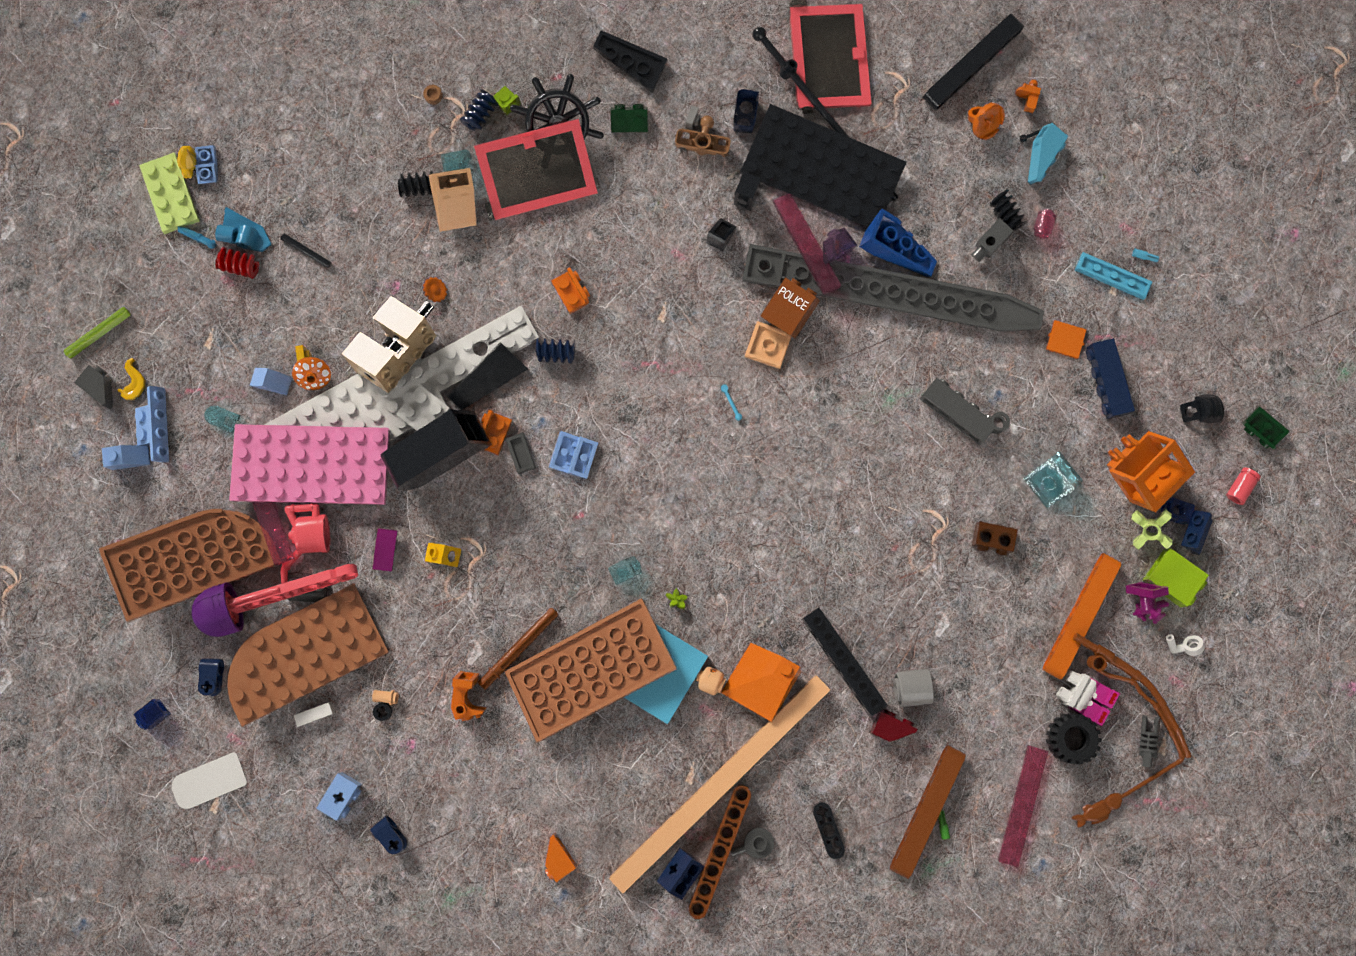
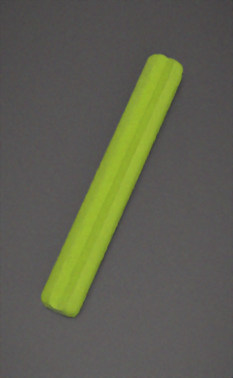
M125 307L120 308L65 348L64 354L70 359L127 319L131 315Z

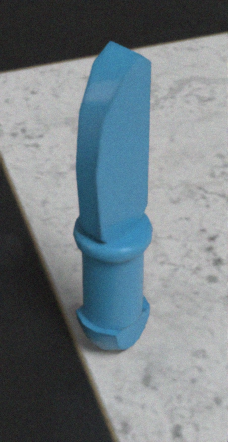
M178 227L179 233L208 246V248L214 249L217 246L214 240L186 227Z

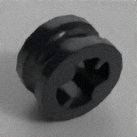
M387 703L377 704L373 709V716L379 721L388 720L392 716V708ZM384 706L387 715H383L382 718L378 709H383Z

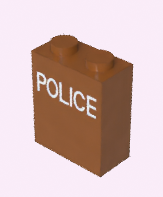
M785 277L760 316L796 339L820 300L816 297L817 293L810 288L805 290L801 288L802 284L796 279L792 278L790 281Z

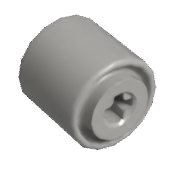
M928 668L895 673L893 689L895 699L900 707L933 703V685Z

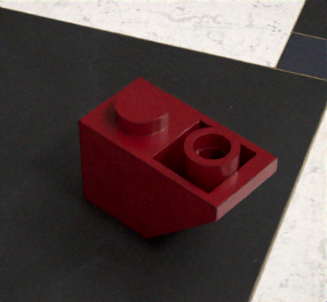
M885 710V712H878L869 733L892 742L914 734L918 729L913 727V722L905 718L900 721L895 718L896 714Z

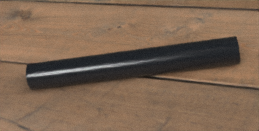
M282 234L280 239L324 267L329 268L331 266V261L287 234Z

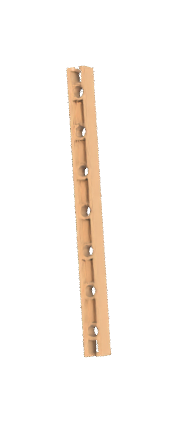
M817 675L778 711L772 723L768 721L610 876L609 879L622 894L830 691Z

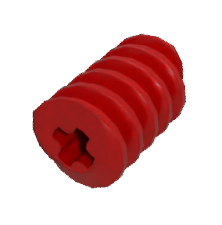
M222 247L217 255L215 268L223 272L227 271L228 273L254 279L259 271V261H255V255L253 254L248 259L247 253H243L241 257L240 251H236L234 255L233 249H229L227 252V249Z

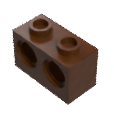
M979 521L975 524L972 546L977 547L979 551L988 552L990 549L996 551L998 555L1007 556L1008 553L1014 552L1018 529ZM982 532L989 536L988 542L982 541ZM1001 536L1007 539V546L1001 545Z

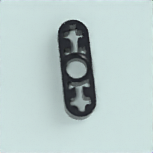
M817 802L813 806L812 812L826 852L832 859H840L844 855L845 848L831 808L825 802ZM819 806L827 808L824 814L826 819L830 817L831 821L819 823V821H823L822 816L816 813L819 810ZM829 824L834 827V833L831 836L824 835L823 828L825 825ZM836 836L838 840H834L835 845L841 848L838 850L837 855L834 852L830 853V850L833 849L831 842L826 843V840H832Z

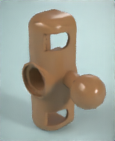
M709 115L703 116L700 120L701 132L687 129L677 130L675 146L677 148L683 147L699 155L710 154L716 156V154H720L726 157L729 154L731 140L728 137L708 134L709 130L714 126V119ZM683 132L690 134L689 139L682 138ZM719 139L726 140L725 146L718 145ZM699 142H706L707 145H706V146H700L698 143H699Z

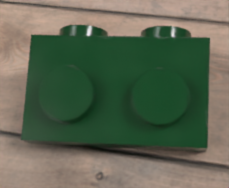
M615 104L614 107H611V133L648 132V107H644V104H633V107H626L625 104Z
M1260 406L1242 422L1245 426L1244 430L1250 436L1255 434L1259 437L1260 440L1258 442L1266 449L1271 447L1275 450L1277 448L1276 445L1290 432Z

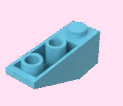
M1053 123L1043 126L1033 141L1028 176L1029 184L1041 182L1045 178L1046 170L1056 161L1055 156L1066 145L1065 141L1068 135Z

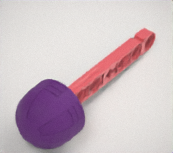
M346 564L335 569L326 570L240 597L237 596L230 583L219 584L204 590L197 596L192 605V619L196 627L209 636L222 637L240 632L244 627L243 612L358 577L357 566L355 564Z

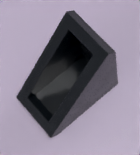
M720 218L708 232L707 244L723 252L737 226Z

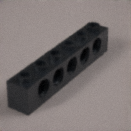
M817 608L801 620L868 716L872 717L888 706L822 610Z

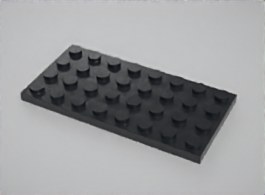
M770 104L740 174L746 172L761 178V183L868 228L881 209L886 210L907 162Z

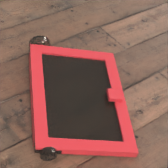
M806 0L791 1L789 3L792 54L793 60L798 65L796 71L798 76L825 108L871 106L862 4L808 6ZM795 84L798 110L802 109L803 114L812 113L813 109L816 108Z
M579 119L474 145L489 197V202L484 203L489 221L597 194V189H600L598 178L593 177Z

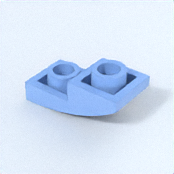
M214 145L195 147L197 160L195 168L198 184L218 182L216 147Z

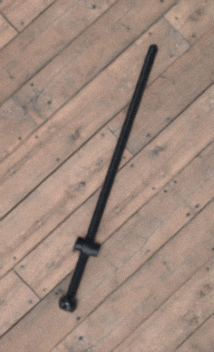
M757 27L752 32V37L754 40L761 42L780 64L781 78L785 80L791 78L833 130L848 136L796 73L797 62L793 59L786 61L766 37V30L763 27ZM895 191L891 197V200L893 201L898 199V195L895 193Z

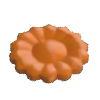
M430 277L425 280L423 291L429 300L441 302L447 296L446 285L441 279Z

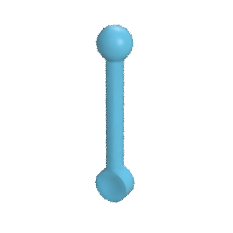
M722 385L721 391L725 393L735 413V419L741 420L742 415L738 412L728 392V386Z

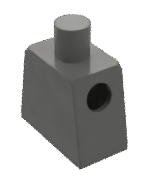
M999 218L977 241L975 245L977 249L971 256L978 262L985 256L990 258L1010 238L1013 230Z

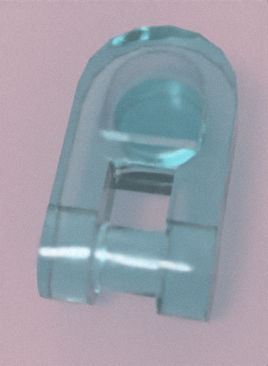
M210 406L204 413L206 422L231 433L235 430L234 425L236 421H239L241 417L218 406ZM226 416H227V417H229V419H228L227 423L225 424V423H223V422H224V420H225V418H226Z

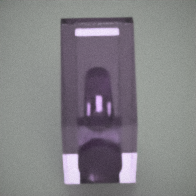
M845 227L839 230L835 228L827 234L828 238L823 242V262L828 264L843 258L857 246Z

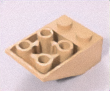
M470 168L430 174L429 180L440 232L475 226V197Z

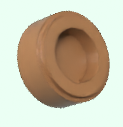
M428 85L424 89L423 95L427 103L435 105L442 100L443 94L437 85Z

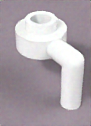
M1173 635L1166 637L1169 650L1173 654L1186 652L1188 655L1197 656L1205 649L1203 640L1199 636H1189L1184 639L1183 644L1176 645Z

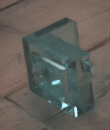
M635 556L626 558L608 568L616 585L642 574L641 564Z

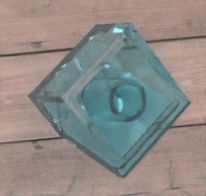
M1060 451L1023 478L1046 508L1072 492L1083 482Z

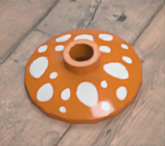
M306 357L295 363L292 376L300 387L307 390H318L329 383L331 371L323 360L315 357Z

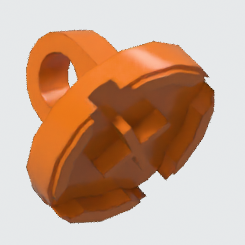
M991 102L983 107H973L968 111V120L973 123V133L982 140L990 139L1000 130L998 129L999 125H1002L1004 122V108L997 103Z

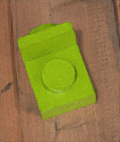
M506 86L493 96L498 102V106L507 115L512 112L510 110L511 105L520 106L521 104L519 96L517 94L514 95Z

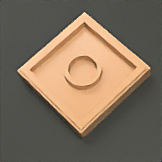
M757 321L745 357L780 369L791 336L779 328Z

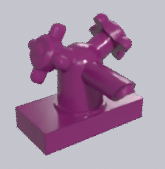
M1144 582L1126 585V593L1138 595L1140 598V604L1137 603L1135 605L1137 609L1133 612V616H1137L1145 622L1147 620L1145 616L1150 615L1149 619L1153 620L1154 624H1157L1166 616L1161 608L1169 607V603L1165 600L1156 601V598L1169 595L1168 587Z

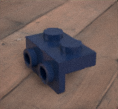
M1194 510L1181 544L1182 547L1192 554H1201L1213 522L1211 513Z

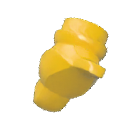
M182 146L178 151L177 164L185 179L192 178L195 165H197L196 153L191 146Z

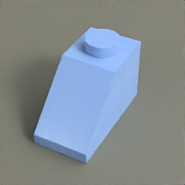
M119 445L102 448L103 467L110 470L150 465L149 446Z

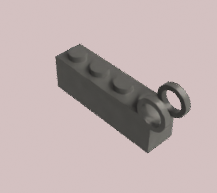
M936 378L920 397L924 403L979 446L984 443L991 433L999 434L1010 425V418L1006 413L997 412L992 416L984 415L979 411L980 408L976 404L966 401L962 393L952 390L943 379L939 380ZM994 418H998L1002 421V428H999L994 424Z

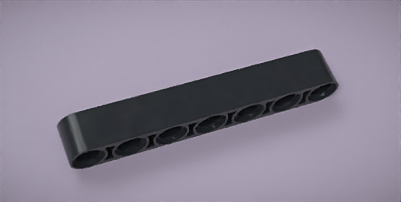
M1012 13L1009 14L940 78L922 98L937 111L1023 30L1024 25Z

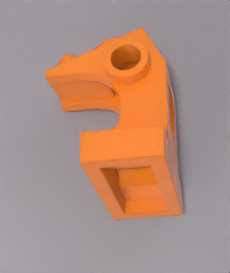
M460 671L453 678L451 710L455 720L467 721L472 719L474 715L476 718H480L486 710V707L473 705L468 699V690L472 689L479 681V673Z

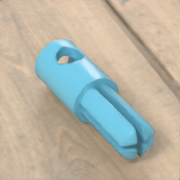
M1135 248L1132 252L1133 257L1156 263L1159 261V256Z

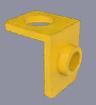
M428 543L425 561L458 567L461 549L443 544ZM451 551L455 553V559L452 562L448 560V554Z

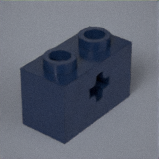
M679 847L657 882L670 894L682 900L705 866Z

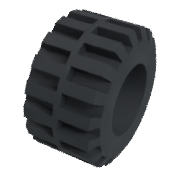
M1062 714L1060 717H1056L1054 723H1050L1048 726L1051 729L1046 732V735H1049L1046 743L1050 744V747H1048L1050 752H1053V756L1059 758L1060 761L1080 765L1083 762H1090L1091 757L1095 758L1097 756L1095 752L1096 750L1100 751L1101 748L1098 746V742L1102 743V738H1098L1101 732L1095 728L1097 726L1096 723L1091 722L1089 717H1084L1080 714ZM1077 727L1082 734V744L1078 749L1072 751L1065 744V734L1070 728Z

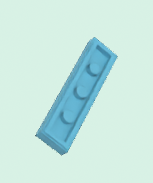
M1085 252L1081 253L1075 267V271L1142 300L1146 299L1152 285L1150 280Z

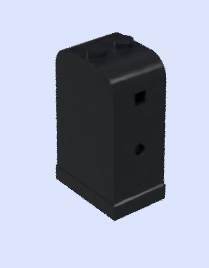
M450 409L437 419L385 450L380 456L397 490H412L429 483L492 444L475 411Z

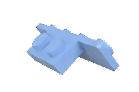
M148 386V405L135 408L137 445H150L151 461L166 463L169 462L165 388Z

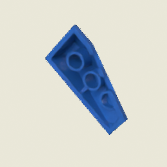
M881 209L866 229L859 247L875 257L930 278L937 260L923 245H919L913 239L914 235L902 227V222L897 217Z

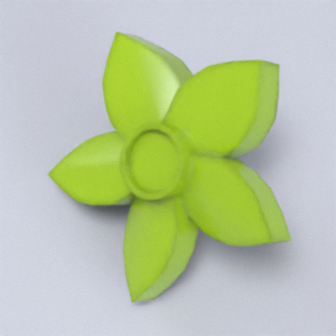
M677 588L673 594L666 593L665 596L671 600L670 607L685 608L684 602L688 596L679 595Z

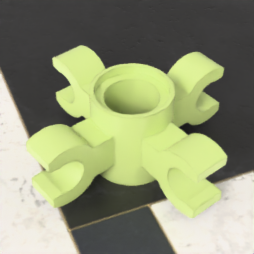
M1165 509L1157 519H1147L1141 512L1136 510L1131 515V519L1143 527V532L1133 540L1132 545L1139 550L1147 540L1157 539L1168 549L1173 544V540L1161 531V527L1172 518V514ZM1155 526L1158 530L1150 533L1147 531V528Z

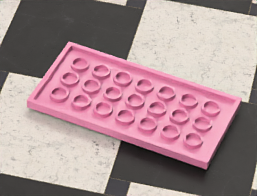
M235 424L229 500L236 502L386 505L388 470L380 455L389 449L390 429L376 427Z

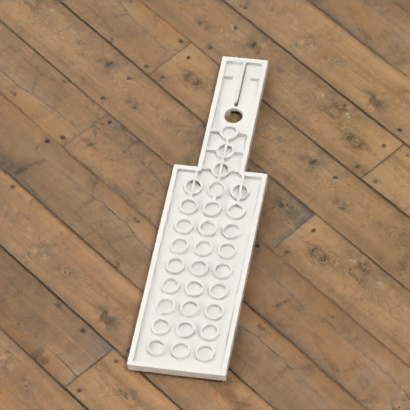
M519 306L424 359L420 357L389 393L360 374H356L264 425L389 428L390 443L414 430L396 413L419 385H422L446 404L441 393L461 383L500 342L514 354L536 342L539 336L522 306ZM479 342H484L488 346L487 353L483 356L476 355L473 350L475 344Z

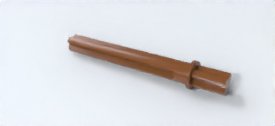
M549 608L492 667L488 668L489 671L477 683L486 690L497 678L500 679V675L559 614L553 608Z

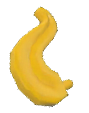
M133 358L128 359L124 366L126 372L131 377V383L125 386L123 390L118 389V392L121 393L120 396L125 400H135L145 389V379L133 367V362L135 361Z

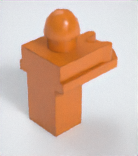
M1031 80L1029 85L1024 83L1015 92L1016 96L1027 99L1024 111L1032 114L1036 109L1041 91L1036 80Z

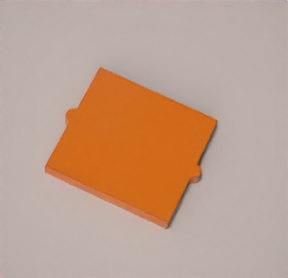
M1054 320L1051 332L1048 334L1049 340L1046 350L1078 359L1081 348L1084 346L1083 340L1087 329Z

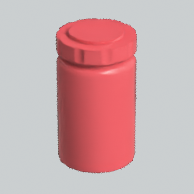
M1244 467L1227 492V498L1236 504L1244 505L1261 476L1256 471Z

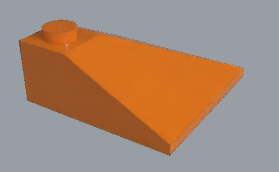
M750 643L721 693L772 723L801 674V668L778 654Z

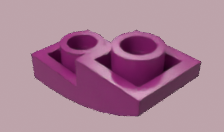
M378 528L373 559L374 570L392 572L397 544V530Z

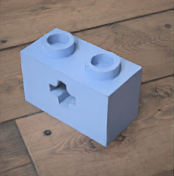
M343 772L337 773L316 809L336 821L342 817L345 818L351 810L349 807L352 800L355 801L360 795L361 790L359 788L362 784ZM343 793L342 798L344 800L339 801L340 797L338 796V794Z

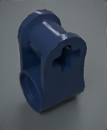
M202 658L200 660L198 691L200 694L217 696L222 691L223 659Z
M384 816L370 829L373 836L389 854H397L406 849V837L389 816ZM395 841L399 842L397 848L393 846L395 844Z

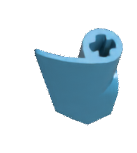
M227 207L225 208L223 225L219 224L215 231L217 241L232 243L240 248L263 252L272 245L263 226Z

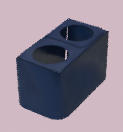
M741 89L737 92L733 119L734 132L752 134L756 120L759 91ZM745 101L750 102L753 106L752 111L747 114L740 110L741 103ZM741 119H747L750 122V126L737 124Z

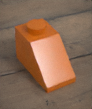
M554 833L549 841L545 863L547 869L545 872L550 880L554 879L558 882L575 870L578 865L557 834Z

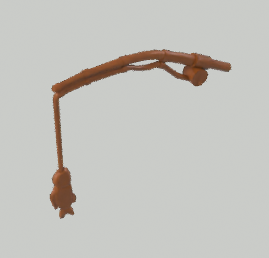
M1076 633L1073 640L1093 651V655H1090L1087 659L1088 667L1108 678L1134 685L1137 692L1153 705V708L1161 717L1179 753L1177 761L1122 795L1120 793H1113L1093 805H1085L1082 808L1084 811L1083 815H1075L1071 818L1078 822L1077 827L1080 828L1087 821H1090L1091 825L1108 820L1110 812L1121 807L1123 798L1178 766L1184 761L1185 757L1191 758V752L1188 749L1182 729L1178 726L1165 699H1163L1151 681L1141 674L1142 672L1115 656V653L1100 644L1096 645ZM1107 662L1131 676V679L1105 671ZM1136 681L1141 682L1150 691L1157 703L1142 691Z

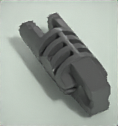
M1142 715L1139 756H1143V767L1151 768L1153 758H1157L1161 717H1155L1154 732H1148V717Z

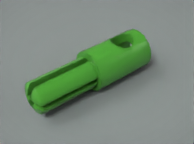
M941 810L938 817L941 839H949L950 834L945 812Z

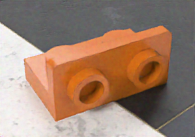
M570 267L567 268L566 273L551 280L569 314L588 305V297H590L586 287H581L579 283L581 279L576 270L573 272Z
M492 410L483 415L481 424H483L482 426L492 444L485 451L499 455L512 419L496 414Z

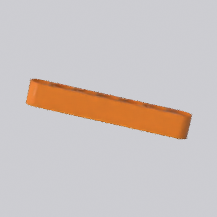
M1105 553L1100 555L1043 665V671L1060 680L1065 676L1081 645L1074 641L1073 637L1076 633L1083 637L1086 636L1121 567L1120 561Z

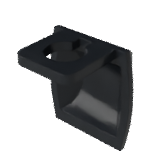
M1199 395L1195 397L1194 401L1180 405L1184 423L1198 419L1203 423H1217L1222 421L1224 417V405L1217 395ZM1189 406L1197 410L1192 417H1188L1186 414Z

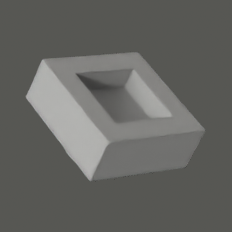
M691 106L685 121V129L693 130L694 125L698 126L701 118L698 107Z

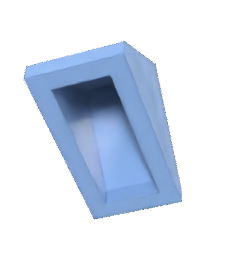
M255 368L250 386L287 395L292 377L269 368Z

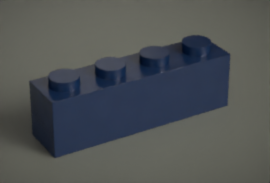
M1115 339L1092 343L1087 347L1086 356L1091 361V374L1097 382L1096 391L1103 403L1101 406L1103 414L1106 415L1107 420L1131 414L1135 409Z

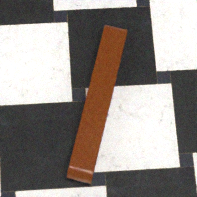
M949 745L945 746L890 865L891 871L907 879L911 877L966 757L965 753Z
M737 785L732 791L704 864L705 867L701 872L689 903V912L694 919H702L708 911L749 804L751 793L745 785ZM739 789L747 791L745 799L741 800L736 797ZM732 808L740 810V815L737 818L729 816V811ZM723 828H732V835L724 837L722 835ZM723 846L726 849L724 855L717 856L714 853L715 848ZM710 865L718 867V872L715 875H710L707 872V868ZM707 884L711 887L708 894L700 892L702 885ZM697 903L704 907L700 913H695L692 910V907Z

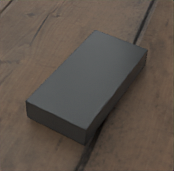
M524 433L505 438L518 475L536 469Z

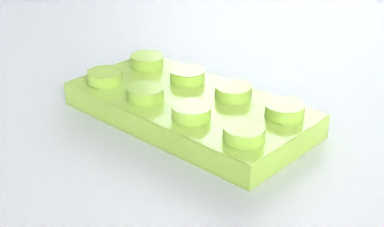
M175 153L139 165L164 234L178 230L180 226L186 227L200 222L186 179L183 178L181 169L177 164V155Z

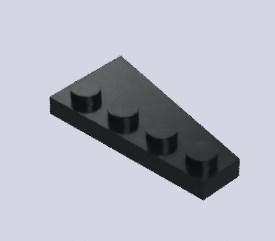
M500 342L447 397L463 410L528 370V368Z

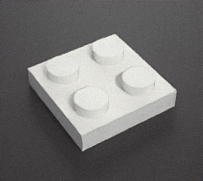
M419 385L396 415L417 431L440 417L450 408L422 385Z

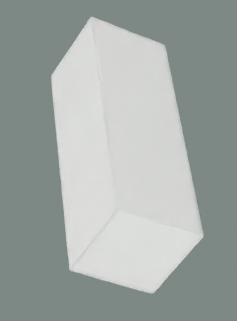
M328 702L295 714L294 718L297 727L333 715L335 711L332 702Z

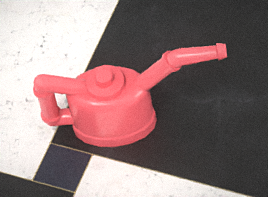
M317 503L291 504L285 507V512L292 525L288 537L295 544L296 550L285 563H282L280 570L281 584L288 582V570L291 569L290 567L302 554L328 553L330 550L329 520L326 514L320 515V507ZM295 512H312V516L297 518Z

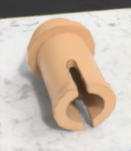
M374 690L372 695L373 702L389 703L390 706L397 704L399 699V693L395 692V690H391V692Z

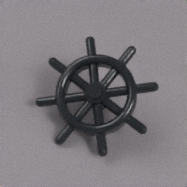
M572 74L567 75L563 89L544 90L540 80L534 77L532 83L538 95L530 102L528 108L514 104L510 106L512 112L525 116L527 132L534 130L533 119L546 122V124L537 128L540 129L567 122L580 114V126L584 140L587 135L597 139L604 137L603 132L589 128V115L587 110L600 104L601 99L595 97L583 103L578 96L570 92L574 81ZM551 98H560L557 110L554 109L550 101ZM567 101L572 102L576 108L564 114ZM543 103L549 115L537 112L536 110ZM567 132L560 134L565 143L563 145H555L557 135L550 136L547 143L542 139L535 140L536 147L544 151L541 162L543 169L548 168L552 154L562 155L570 153L575 164L581 165L574 139L571 141Z

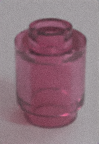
M1043 209V211L1038 212L1033 228L1036 237L1046 239L1052 234L1057 217L1052 210Z

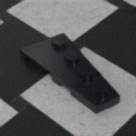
M602 30L593 45L595 51L651 93H653L668 62V58Z

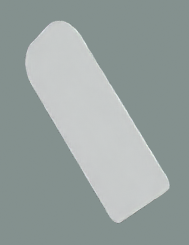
M233 752L176 776L172 782V791L177 804L181 808L190 809L243 787L247 781L238 756Z

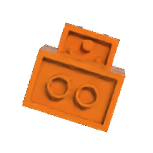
M1150 431L1139 441L1130 434L1126 437L1123 436L1121 441L1126 448L1122 452L1117 448L1107 452L1112 459L1107 464L1110 469L1109 472L1129 502L1155 513L1195 473L1174 439ZM1173 453L1177 461L1171 460L1169 455Z

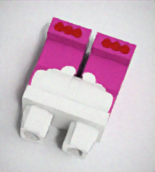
M1069 671L1065 680L1073 684L1071 689L1068 690L1061 687L1056 696L1063 701L1062 704L1066 707H1069L1077 714L1089 717L1091 722H1095L1097 726H1103L1110 713V710L1106 708H1113L1120 693L1104 686L1086 674Z

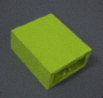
M1168 548L1162 550L1142 581L1168 587L1169 595L1165 597L1182 608L1191 606L1196 601L1197 597L1195 595L1206 586V579L1209 575L1173 549Z

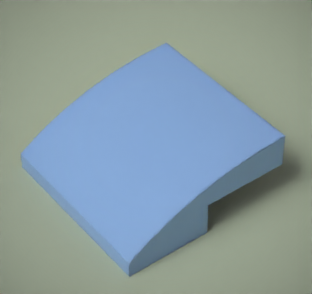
M560 431L548 468L587 479L598 442Z

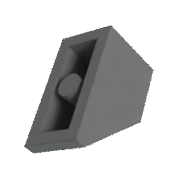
M88 365L74 383L100 404L111 409L113 407L111 380L106 377L107 372L99 366L94 368Z

